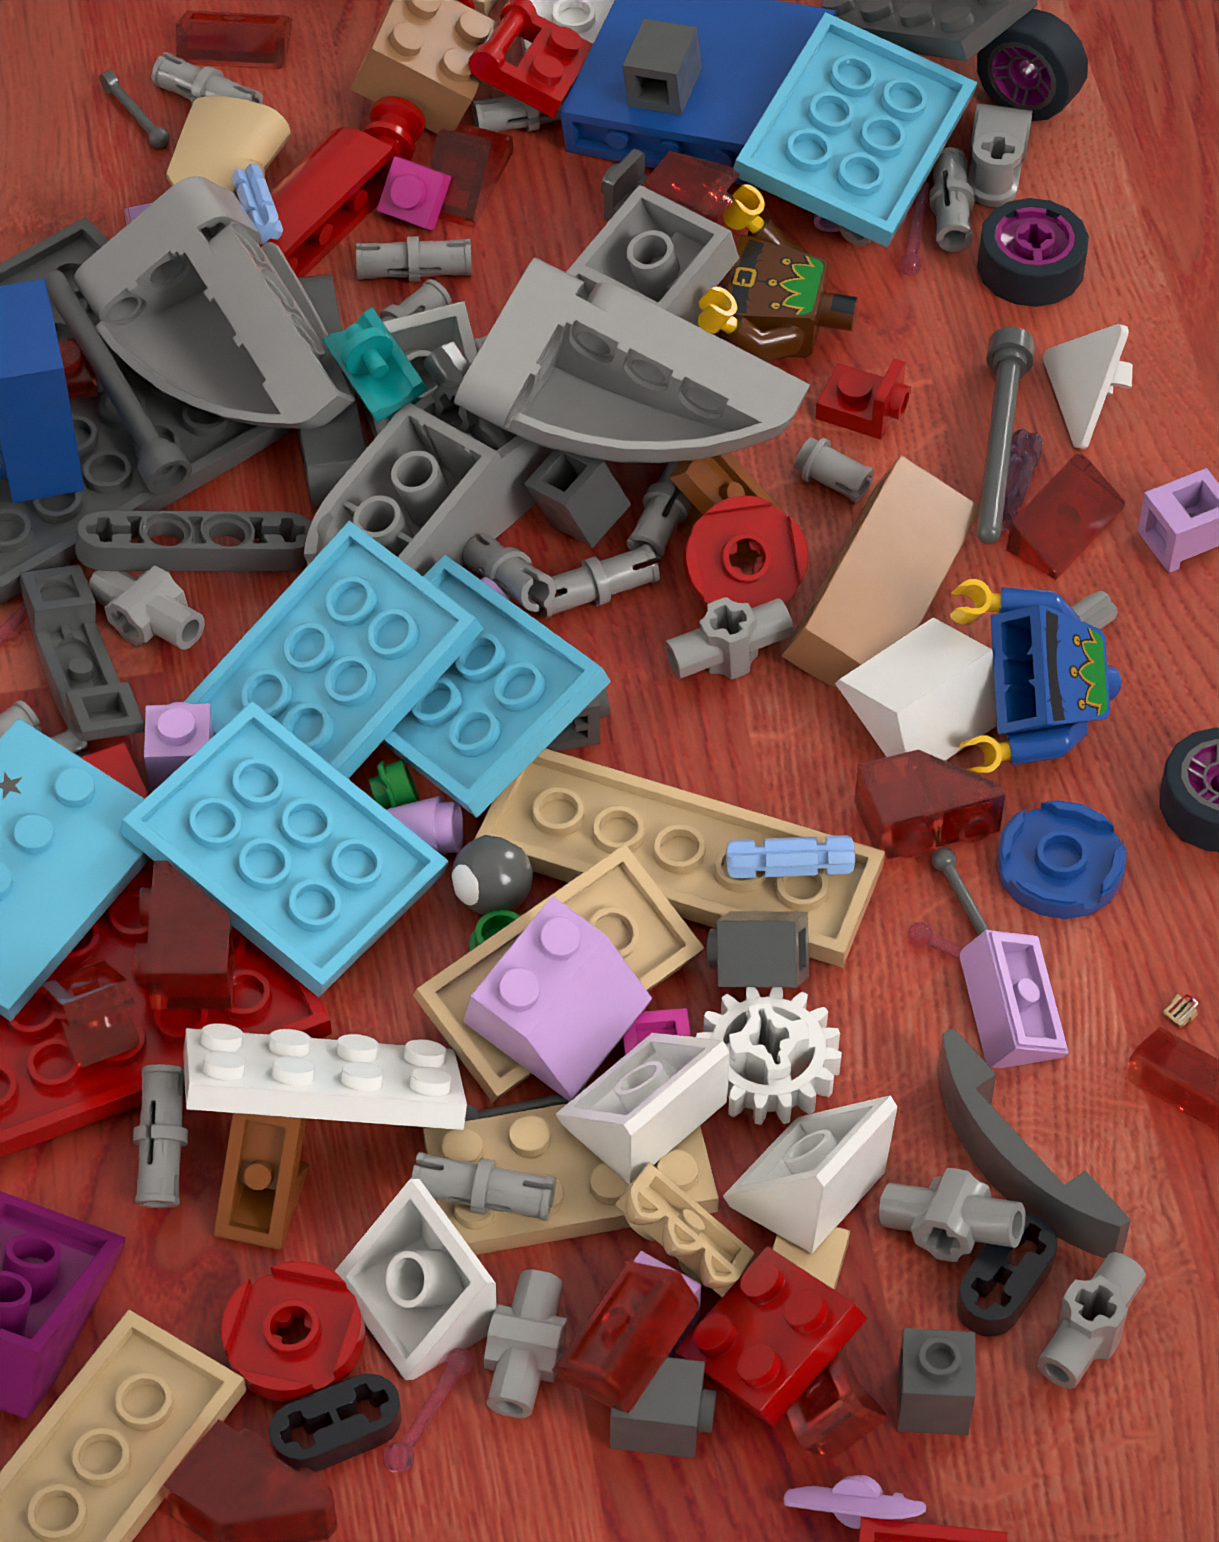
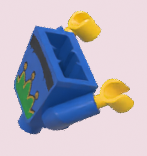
M968 579L951 592L952 595L968 596L975 604V608L958 607L952 611L950 617L956 623L968 625L979 619L985 612H999V614L991 615L990 619L997 730L999 735H1007V741L998 743L994 738L985 735L962 741L958 748L976 745L984 753L983 765L962 770L964 774L968 776L986 774L994 771L1001 761L1010 760L1012 766L1058 759L1065 756L1087 736L1089 722L1107 719L1110 713V701L1118 695L1121 689L1122 680L1117 668L1107 665L1106 640L1102 630L1081 621L1077 613L1059 594L1048 590L1001 587L1000 593H992L989 587L978 579Z

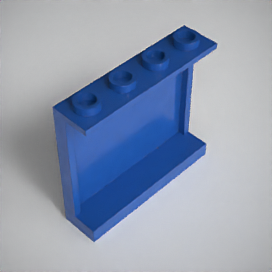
M615 0L560 111L566 152L621 162L635 148L645 153L646 167L754 186L732 175L735 161L825 12L836 17V10L778 0ZM643 19L698 28L702 70L682 115L628 107L622 65Z

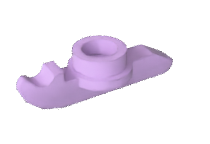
M866 1475L847 1476L840 1480L834 1488L805 1486L788 1489L784 1495V1506L833 1512L840 1522L854 1529L860 1528L861 1517L904 1519L916 1517L926 1512L925 1503L907 1499L903 1493H894L893 1496L883 1495L879 1484Z

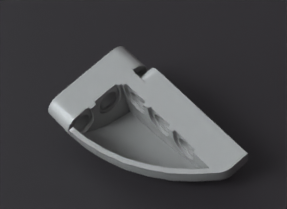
M188 177L173 185L77 269L74 275V282L99 320L95 328L109 347L139 375L161 391L183 402L240 423L271 428L314 429L327 425L356 399L349 380L322 341L323 338L328 336V333L318 313L279 246L272 242H267L260 247L261 234L233 192L204 177Z
M535 257L528 265L467 370L454 399V404L541 446L578 456L619 463H666L701 460L727 454L779 436L790 426L807 394L810 384L612 283H597L587 300H584L581 296L585 282Z

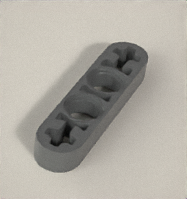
M102 510L84 515L78 522L75 553L78 560L85 566L102 571H147L154 565L165 571H293L307 566L304 548L312 522L300 514L286 511ZM164 535L174 537L181 543L175 546H161L155 544L150 539L155 536ZM222 535L238 539L241 544L232 547L221 546L211 539ZM100 539L108 540V542H102ZM131 539H138V543H131ZM254 539H260V543H254Z

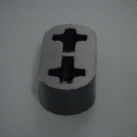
M1025 1213L1024 1233L1018 1246L1023 1245L1026 1240L1034 1242L1037 1246L1035 1252L1029 1251L1024 1255L1017 1267L1010 1264L1013 1252L1012 1247L986 1243L964 1275L959 1288L957 1313L963 1325L971 1332L982 1336H998L1008 1332L1016 1324L1049 1275L1055 1260L1057 1235L1052 1226L1042 1217ZM997 1282L1004 1285L1001 1304L994 1303L988 1310L982 1309L977 1305L978 1297H987Z
M367 1373L354 1376L288 1403L279 1409L271 1419L269 1435L275 1461L282 1469L291 1474L307 1475L383 1445L391 1440L400 1428L402 1416L398 1390L390 1380L383 1376ZM369 1399L370 1404L374 1408L380 1407L381 1418L369 1422L363 1413L358 1414L357 1403ZM303 1426L308 1435L313 1434L314 1445L310 1448L302 1449L297 1441H292L291 1430Z

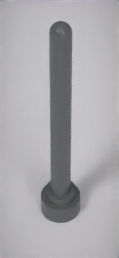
M58 270L48 271L43 277L45 278L48 295L140 450L137 469L146 486L154 494H166L178 489L189 479L192 473L191 464L179 445L159 436L65 275Z
M1017 327L998 329L990 336L986 360L989 368L996 376L976 531L978 539L984 544H993L1001 536L1019 379L1030 371L1034 361L1035 341L1027 331Z

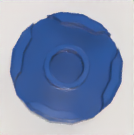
M1056 800L1041 803L1040 809H1034L1028 813L1024 809L1011 818L1001 832L996 868L1002 886L1018 904L1042 916L1069 919L1090 915L1111 902L1122 886L1127 851L1123 840L1120 843L1118 836L1114 833V825L1103 814L1083 804Z

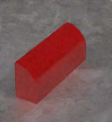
M349 127L337 128L330 132L269 190L278 213V220H280L283 227V232L278 240L270 238L267 242H272L279 246L297 278L305 277L378 206L394 158V147L363 131Z

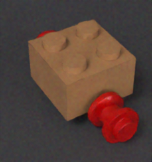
M391 0L350 87V90L375 102L370 112L371 123L367 124L362 131L394 147V156L411 161L415 152L414 142L421 137L425 128L450 140L470 106L481 81L470 71L468 65L469 58L477 46L487 43L499 22L476 11L473 0Z

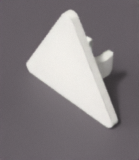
M1116 324L1048 348L1044 352L1043 362L1075 448L1086 449L1088 447L1106 395L1113 394V386L1125 389L1132 388L1133 365L1128 362L1119 361L1129 333L1128 327L1125 325Z

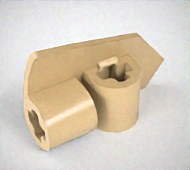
M226 96L199 97L194 100L166 173L167 180L173 186L188 177H204L233 192L239 200L236 192L237 188H235L232 180L234 171L237 168L245 170L249 164H256L261 167L263 178L265 179L266 169L290 139L291 131L289 124L280 113L263 104Z

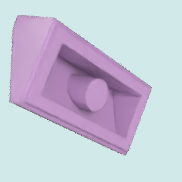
M985 930L965 946L960 952V961L986 1064L990 1068H1006L1060 1059L1068 1055L1038 936Z

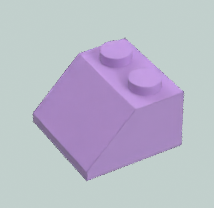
M551 896L470 996L463 1022L570 1102L578 1095L651 1002L652 997L609 938L554 896Z

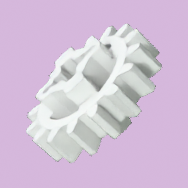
M746 987V1001L739 1003L735 998L726 994L722 997L721 1014L711 1011L705 1013L703 1032L697 1033L696 1037L723 1040L730 1051L727 1097L729 1098L728 1115L735 1117L746 1107L753 1110L754 1123L762 1125L767 1112L776 1111L781 1122L786 1124L790 1123L792 1107L798 1106L804 1112L812 1114L815 1112L816 1094L830 1097L833 1092L834 1075H839L842 1052L838 1051L839 1029L827 1028L828 1010L825 1007L817 1008L811 1012L807 1011L808 994L800 992L792 1001L783 999L782 987H773L769 997H760L755 987Z

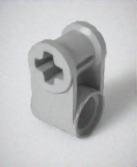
M977 103L970 146L972 160L968 184L973 188L974 200L978 204L987 207H1000L1015 199L1018 191L1022 160L1025 161L1033 110Z

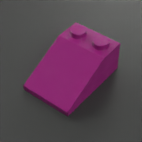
M0 1191V1410L28 1419L57 1380L124 1249L126 1237Z

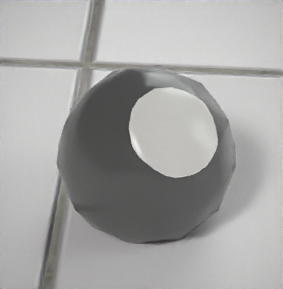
M483 835L467 843L456 855L451 872L456 896L466 909L481 915L494 910L513 911L519 908L529 896L534 878L530 859L522 848L504 838Z

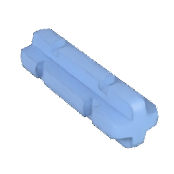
M249 164L245 170L237 168L232 175V180L235 188H237L236 192L242 207L261 234L260 244H265L270 238L278 240L282 235L283 227L280 220H278V213L266 180L263 178L261 167L256 164Z
M847 835L825 836V843H817L816 837L763 839L764 845H755L754 839L732 840L728 842L726 848L727 871L729 877L734 879L756 878L755 871H764L765 877L818 875V869L826 868L827 875L849 874L853 872L855 866L854 843L852 837Z

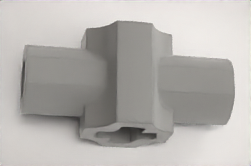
M154 565L150 570L143 572L138 578L125 571L97 570L93 573L89 581L93 597L96 602L105 606L104 609L108 622L116 628L125 641L139 647L142 643L148 642L154 635H157L176 647L185 650L189 649L200 639L205 626L203 615L188 607L184 590L175 583L171 575L165 570Z
M725 597L707 604L708 611L705 617L699 621L700 628L664 641V647L668 663L678 679L708 669L710 674L725 675L732 680L750 673V665L758 656L759 648L793 636V623L786 605L780 598L751 608L748 603H737Z
M946 1168L943 1175L933 1178L929 1188L890 1182L886 1185L880 1199L879 1218L882 1227L912 1232L915 1245L926 1249L935 1259L958 1262L960 1256L971 1253L975 1242L1016 1248L1024 1233L1025 1208L1023 1203L992 1198L989 1185L980 1182L966 1170Z
M1109 1253L1091 1280L1082 1281L1075 1279L1063 1297L1056 1333L1040 1355L1037 1364L1040 1372L1051 1382L1063 1388H1075L1093 1360H1109L1121 1341L1128 1307L1146 1278L1144 1269L1136 1261L1122 1253Z
M534 1269L522 1271L518 1278L512 1306L498 1304L495 1313L492 1315L487 1334L484 1368L494 1370V1375L486 1404L491 1410L500 1415L514 1418H527L531 1416L540 1380L554 1383L555 1377L559 1372L567 1331V1318L557 1316L564 1283L554 1274Z

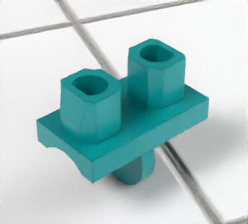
M373 307L363 312L358 321L347 329L331 333L322 339L377 423L386 417L390 421L401 407L409 402L414 405L419 401L417 397L428 391L423 380Z

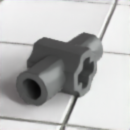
M456 342L442 345L425 359L423 365L439 387L432 395L435 401L436 418L465 434L470 433L474 439L494 450H498L517 436L454 404L459 386L471 365Z

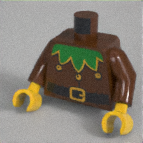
M742 185L731 195L732 202L725 207L723 219L728 227L735 230H741L746 227L749 232L747 236H740L737 247L739 259L731 269L726 290L717 286L712 287L699 300V307L703 310L698 316L699 328L711 334L719 331V338L767 363L786 357L806 358L813 354L819 327L853 331L858 297L827 292L829 263L824 258L812 255L792 242L769 217L762 219L759 216L765 206L762 194L751 185Z

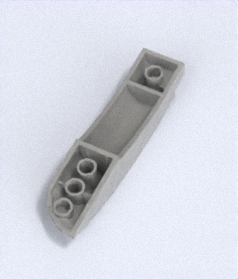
M639 185L566 273L585 282L581 296L584 300H587L597 283H612L699 327L698 316L703 311L699 307V300L710 288L716 287L738 261L739 255L729 229ZM435 389L414 405L409 402L401 407L324 499L313 518L306 538L304 557L307 561V566L349 520L421 576H424L444 555H447L462 566L465 564L463 561V550L470 538L474 536L481 542L479 537L481 533L497 538L536 503L524 483L554 449L541 446L518 435L498 450L488 447L474 439L470 433L465 434L435 417L436 408L432 396L437 390Z

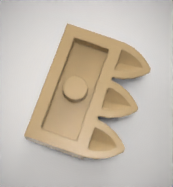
M650 1162L634 1178L615 1204L625 1213L627 1222L635 1232L645 1239L656 1240L660 1243L667 1255L678 1259L681 1269L689 1278L700 1283L701 1286L712 1288L721 1297L740 1278L755 1253Z

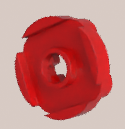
M756 496L731 497L713 505L692 526L684 545L683 567L689 587L707 611V604L725 597L737 603H748L751 608H754L777 598H780L786 604L796 594L808 567L806 540L796 521L790 515L787 517L781 509L772 506V502ZM747 542L749 551L760 552L762 557L761 562L752 566V575L742 574L740 567H732L729 556L737 552V543Z
M289 1261L270 1267L272 1274L259 1278L253 1284L248 1279L233 1293L222 1316L221 1339L232 1371L244 1378L245 1386L251 1392L272 1401L293 1402L342 1382L356 1366L365 1342V1324L357 1300L348 1290L346 1282L335 1271L320 1264L306 1261ZM294 1318L304 1319V1326L309 1334L302 1341H298L296 1344H284L282 1337L275 1334L279 1327L290 1328Z

